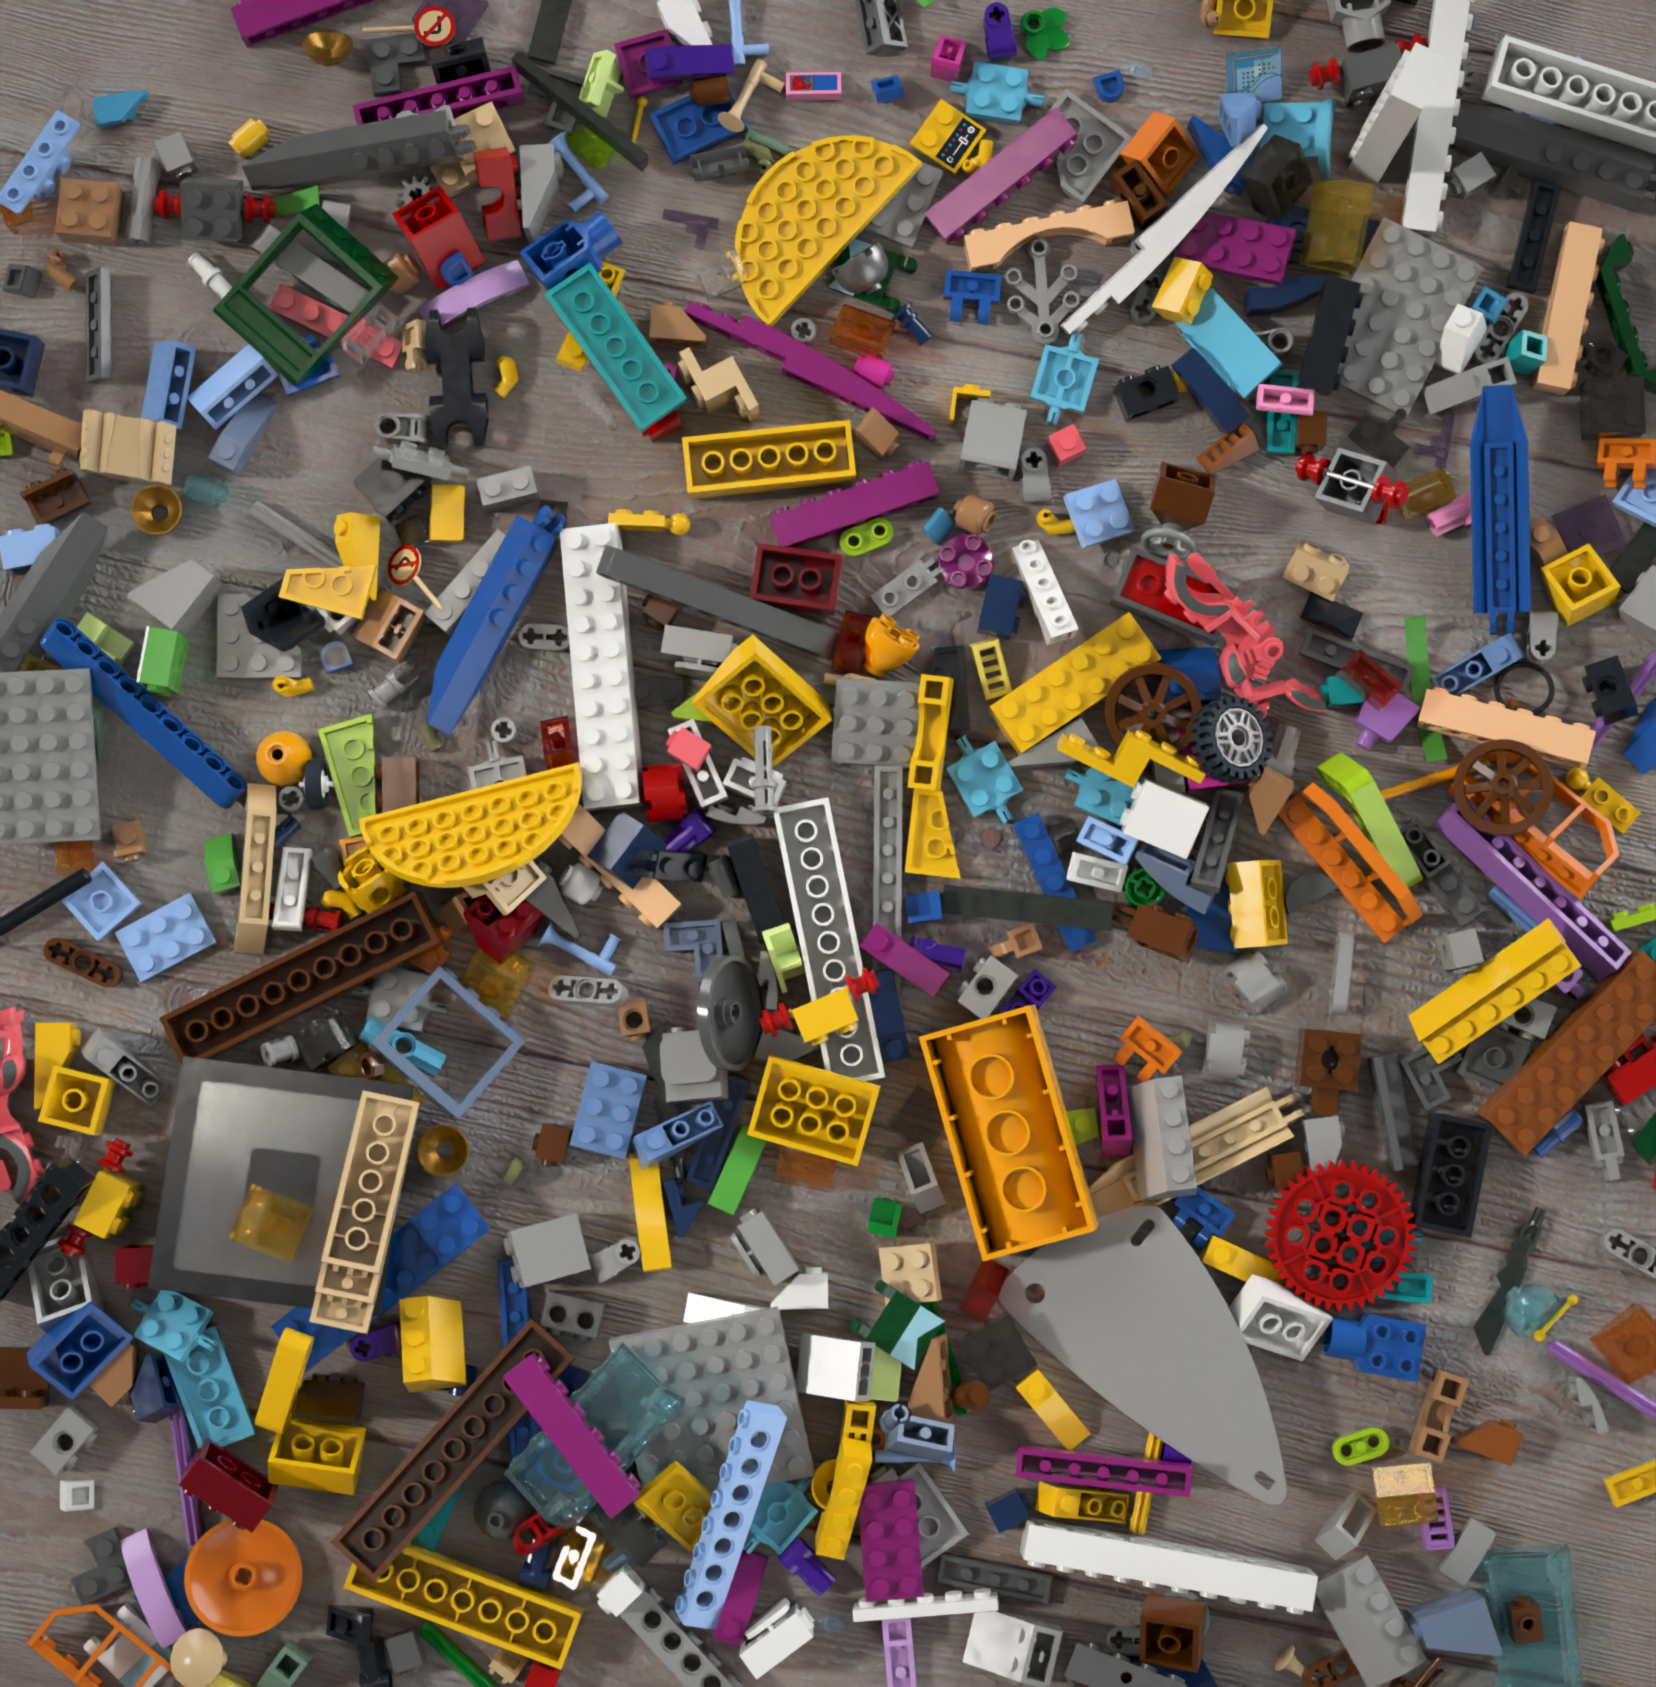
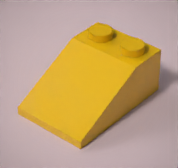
M1217 0L1216 12L1220 16V21L1214 27V34L1269 38L1273 0Z

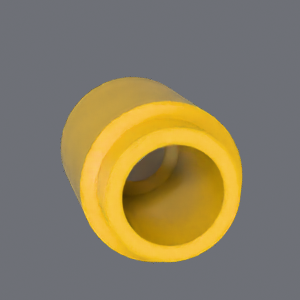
M250 118L231 135L233 138L228 143L244 159L248 155L251 157L270 140L266 136L270 131L260 119L254 122Z

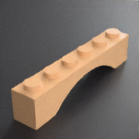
M1113 199L1105 202L1104 206L1095 208L1092 205H1085L1077 208L1076 212L1067 214L1065 211H1058L1044 219L1030 217L1016 225L1002 223L997 225L995 229L984 231L983 228L971 230L968 232V235L964 236L963 241L969 272L984 273L997 270L1012 253L1035 238L1057 235L1079 236L1104 246L1132 241L1135 230L1128 200L1120 202L1119 199Z

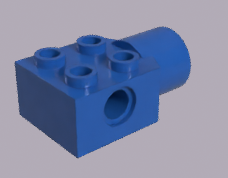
M599 211L582 224L563 220L519 253L533 275L545 290L549 291L589 262L599 273L602 271V258L623 244L605 215Z
M1363 1312L1358 1320L1331 1316L1333 1320L1326 1328L1324 1337L1325 1356L1350 1360L1354 1369L1359 1372L1418 1382L1426 1324Z

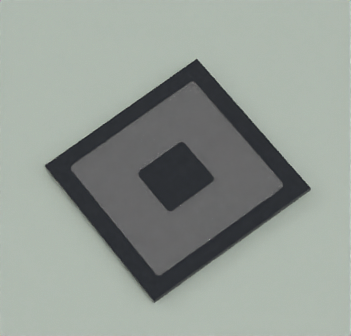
M184 1056L148 1288L312 1309L316 1295L315 1289L322 1265L321 1259L362 1091L412 1101L414 1085L370 1081L367 1079ZM394 1223L372 1316L381 1317Z

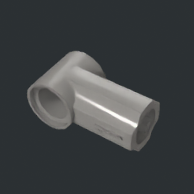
M1279 724L1272 741V749L1269 751L1271 754L1270 760L1265 761L1267 763L1266 766L1290 778L1295 763L1293 758L1302 731L1288 725Z

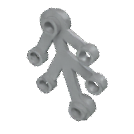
M1035 238L1028 245L1027 255L1034 262L1036 289L1022 278L1020 270L1016 268H1011L1006 272L1005 282L1008 286L1015 287L1038 307V317L1024 307V300L1018 295L1011 296L1008 299L1007 309L1010 313L1017 314L1032 327L1031 334L1037 343L1049 345L1059 335L1058 324L1070 310L1078 307L1079 295L1070 291L1064 295L1062 305L1051 316L1049 313L1051 302L1068 283H1072L1076 279L1077 269L1072 264L1064 265L1060 276L1048 289L1045 260L1049 255L1050 246L1045 239ZM1042 245L1044 251L1036 252L1034 246ZM1071 270L1074 276L1067 278L1064 275V271ZM1010 274H1016L1019 279L1015 282H1012L1009 280L1008 276ZM1073 297L1076 303L1069 305L1066 302V298ZM1018 301L1021 306L1018 309H1014L1010 303ZM1042 326H1048L1051 332L1049 334H1043L1040 331V328Z

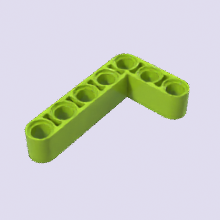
M1342 752L1318 765L1316 770L1324 784L1347 801L1364 836L1408 889L1423 880V876L1370 773Z

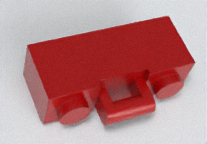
M1656 1032L1650 1036L1652 1038L1651 1042L1642 1033L1621 1055L1625 1061L1620 1062L1617 1059L1606 1073L1600 1077L1619 1105H1628L1656 1085ZM1640 1046L1644 1048V1050L1635 1057H1632L1630 1055V1053L1635 1051Z

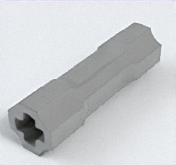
M136 157L133 176L134 188L124 238L127 242L133 244L149 245L151 241L154 200L162 164L159 160L151 157Z

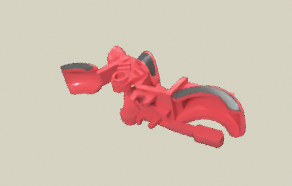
M1170 553L1166 561L1167 582L1165 585L1167 590L1164 594L1174 605L1179 602L1185 608L1183 613L1193 624L1199 622L1208 633L1215 629L1224 635L1227 646L1223 649L1220 656L1219 668L1227 685L1233 689L1235 695L1239 696L1240 699H1248L1249 703L1256 704L1258 706L1256 711L1261 710L1264 713L1261 720L1267 716L1270 707V701L1265 698L1284 693L1300 708L1313 712H1326V703L1321 700L1318 689L1304 685L1295 678L1252 687L1248 678L1266 681L1270 669L1283 654V642L1278 637L1275 638L1276 629L1268 621L1258 624L1264 617L1263 611L1260 610L1258 612L1254 610L1248 613L1249 608L1254 605L1253 601L1248 600L1242 604L1238 596L1235 598L1231 591L1216 577V571L1198 553H1191L1188 556L1187 565L1204 583H1210L1219 593H1200L1187 586L1186 570L1181 565L1179 556Z
M16 1007L0 1011V1038H3V1060L0 1059V1148L8 1151L18 1166V1178L16 1186L12 1191V1198L21 1205L30 1199L31 1195L29 1192L36 1185L37 1179L44 1174L40 1159H34L31 1151L35 1144L30 1131L25 1132L23 1123H18L8 1109L9 1094L19 1086L28 1070V1062L23 1055L21 1029L25 1010L17 1011ZM0 1159V1192L10 1189L12 1183L5 1162Z

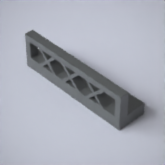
M856 0L865 54L875 55L886 48L904 50L908 47L899 0ZM884 1L890 6L891 15L885 9ZM889 27L895 32L897 40H891Z
M1394 1053L1367 1058L1388 1170L1400 1171L1404 1170L1403 1168L1419 1166L1398 1055Z

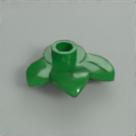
M1052 7L1042 12L1028 11L1022 16L1020 30L1026 36V49L1034 58L1044 61L1048 49L1060 51L1069 47L1068 35L1061 27L1068 17L1067 13ZM1035 22L1038 24V28L1031 29L1028 24Z

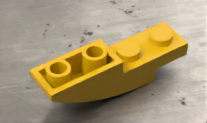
M602 261V271L598 274L616 298L625 270ZM568 331L556 357V363L583 373L588 357Z

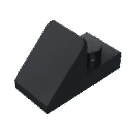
M329 1605L326 1635L358 1646L369 1645L372 1634L373 1609Z

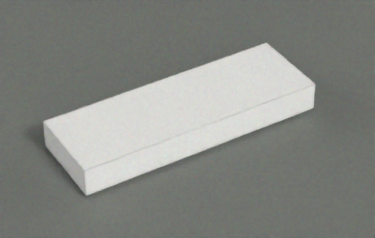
M283 847L272 921L273 930L302 932L313 853L311 849Z

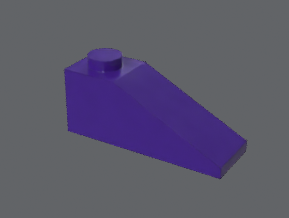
M732 44L683 45L645 49L647 78L653 83L735 74Z

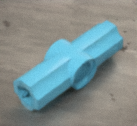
M370 1016L358 1039L370 1044L386 1024ZM396 1029L386 1039L395 1049L397 1041L406 1042L409 1046V1052L402 1055L421 1072L433 1078L436 1077L447 1056L416 1040L410 1033H402Z

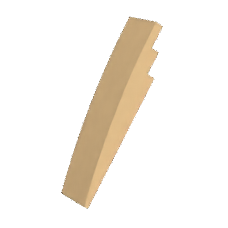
M362 1091L321 1259L322 1265L315 1289L316 1295L309 1320L310 1323L368 1335L420 1102Z

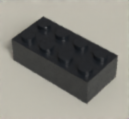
M1429 1113L1411 1206V1212L1414 1216L1409 1219V1222L1416 1224V1227L1468 1238L1472 1237L1492 1133V1124L1440 1113Z

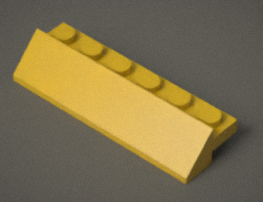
M1550 918L1408 1016L1419 1042H1423L1438 1064L1473 1042L1582 966L1565 943L1566 940Z

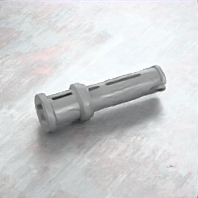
M757 726L753 728L756 780L752 783V789L755 790V806L752 808V813L772 814L778 812V807L775 806L774 789L777 788V783L772 779V727Z

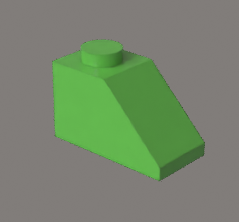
M230 833L205 840V866L212 892L217 895H223L241 890L242 867L233 834Z

